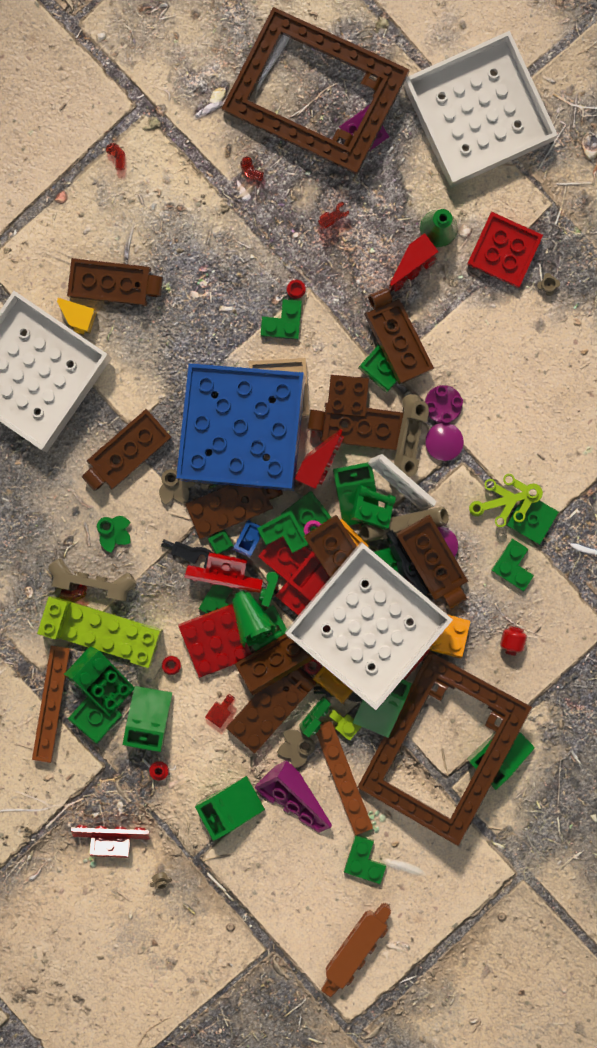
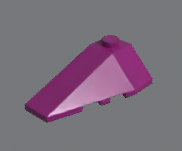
M287 760L274 766L254 787L272 804L277 802L282 805L285 812L296 814L299 816V821L318 833L332 827L331 822L300 772Z

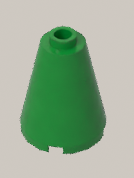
M446 209L432 210L421 220V235L425 233L435 247L449 245L457 235V221Z
M240 591L234 595L235 598L232 602L239 638L243 647H245L246 643L248 646L260 643L268 639L267 634L272 633L274 635L277 632L275 624L250 592Z

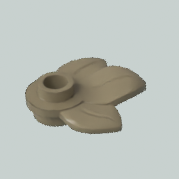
M166 470L162 474L161 480L163 484L159 489L162 502L166 505L174 498L178 502L187 503L189 500L188 488L194 486L195 482L180 481L176 478V470ZM170 475H173L175 477V480L172 483L168 481V477Z
M290 729L284 731L283 735L286 742L279 747L277 753L284 758H290L294 768L304 765L307 756L311 755L315 750L314 741L311 738L303 737L297 730ZM308 743L309 748L306 750L303 749L302 744Z

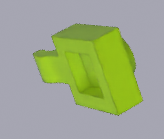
M332 709L328 714L338 723L335 729L349 741L361 728V726L352 723L354 718L348 713L343 717L335 709Z

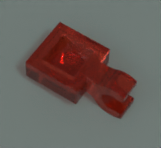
M344 202L337 204L335 212H326L319 217L320 220H318L317 225L321 231L349 215V211L342 213L339 210L344 206Z
M228 694L221 704L216 701L205 718L221 728L232 713L227 708L235 697Z

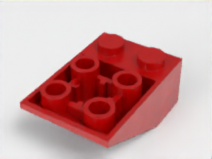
M425 233L409 244L388 288L390 292L393 290L397 292L404 286L406 280L412 281L419 275L421 269L425 268L427 270L435 264L434 261L437 260L438 250Z
M342 429L306 454L295 480L315 489L318 484H323L328 473L325 468H330L336 455L333 451L334 449L338 451L343 441Z

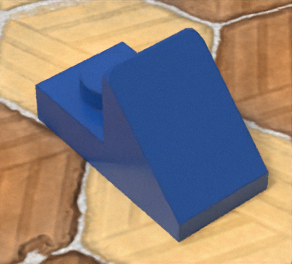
M248 520L233 550L250 558L261 538L257 529L260 526Z

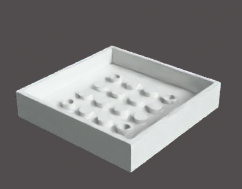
M510 31L410 75L403 84L450 188L553 142L558 135ZM495 71L497 75L492 76L490 72ZM438 95H444L445 99H439ZM518 122L521 127L516 128L514 123ZM467 146L469 150L463 151L462 147Z
M15 291L12 292L0 310V422L47 453L112 358ZM27 330V335L22 336V331ZM69 362H74L72 368L68 367ZM37 409H41L40 415L35 414Z
M361 542L287 628L285 634L371 707L377 710L453 619ZM363 580L368 581L367 587H362L361 583ZM412 618L413 624L407 625V619ZM325 625L330 626L329 632L323 631ZM370 663L375 664L373 670L368 669Z

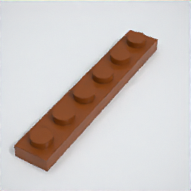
M55 645L50 647L32 760L52 762L66 681L64 673L68 669L71 648Z
M332 720L322 723L316 735L356 836L373 829Z

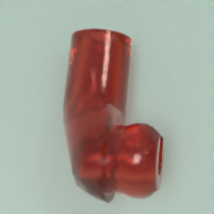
M116 143L108 144L106 152L116 158L115 169L125 170V152Z
M243 157L240 167L244 175L262 182L264 172L254 169L250 157Z
M79 584L73 592L62 589L60 598L77 602L86 596L87 587Z

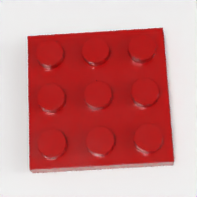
M491 211L467 265L519 288L543 235Z
M232 604L178 624L199 678L232 666L252 654L247 643L243 647L240 642Z

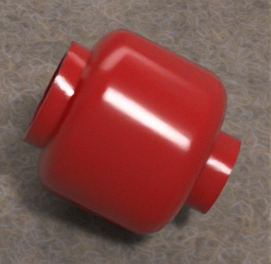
M509 626L508 629L503 630L500 647L505 650L506 654L516 656L517 653L525 650L527 635L524 633V629Z

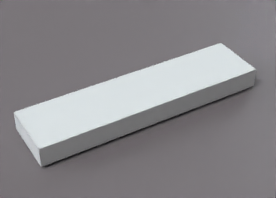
M383 454L370 459L369 466L421 511L435 506L436 500Z

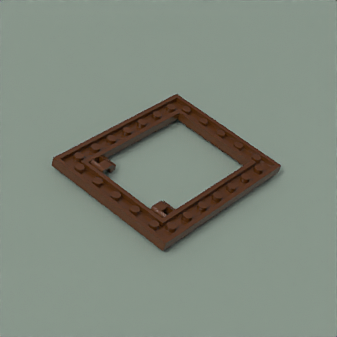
M273 7L221 109L227 114L358 175L410 71L406 67ZM282 34L365 72L360 84L374 91L373 100L353 135L342 129H337L333 138L329 139L249 101ZM374 76L377 78V80L374 81L371 79V77ZM340 138L345 140L343 145L338 143Z
M429 651L411 685L389 737L384 736L357 788L453 844L460 846L533 707ZM435 684H438L439 687L437 691H433L432 689L435 686ZM449 687L453 690L457 688L487 704L488 709L492 710L485 726L496 732L451 818L384 780L429 695L442 701L444 693ZM497 718L502 719L500 726L495 725Z

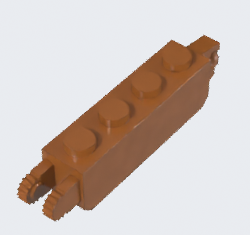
M381 903L375 912L371 910L365 911L325 967L327 978L321 991L327 996L332 997L339 988L343 990L345 985L349 986L354 979L353 974L357 969L360 970L363 967L367 954L371 955L377 946L375 944L379 938L382 939L388 931L387 919L391 914L388 904Z

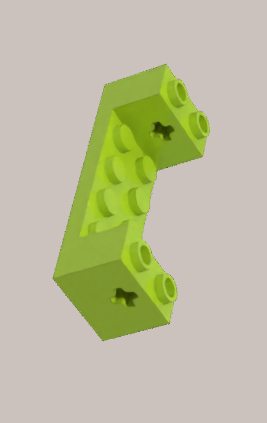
M50 596L48 597L37 634L55 640L63 639L85 647L91 646L99 651L131 660L130 663L150 668L163 629L59 597Z

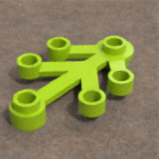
M506 474L503 477L504 484L507 486L512 485L522 491L514 494L497 485L493 479H488L485 481V488L503 497L484 503L474 501L470 504L469 511L473 516L479 517L483 515L485 510L506 505L500 516L495 519L496 526L502 528L506 525V520L516 502L524 500L520 510L516 511L513 516L514 520L520 523L525 520V514L531 503L538 502L542 498V488L534 483L525 485L516 480L512 474ZM506 477H512L513 481L507 483L505 481ZM493 482L494 487L488 488L487 483ZM534 489L537 494L530 496L529 491ZM475 505H479L481 507L479 512H475L473 510V507ZM521 513L523 519L517 520L516 514ZM499 518L504 519L503 525L497 524Z

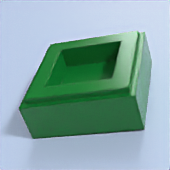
M225 529L208 538L216 554H221L234 546Z

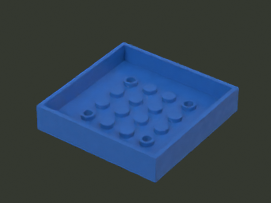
M189 363L176 478L186 482L294 491L306 381L304 372ZM217 392L219 394L218 397L213 399V393ZM275 397V403H270V398ZM207 450H212L211 456L206 455ZM265 455H270L268 461L263 460Z

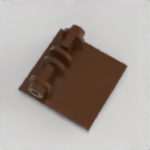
M331 375L327 413L365 417L369 378Z

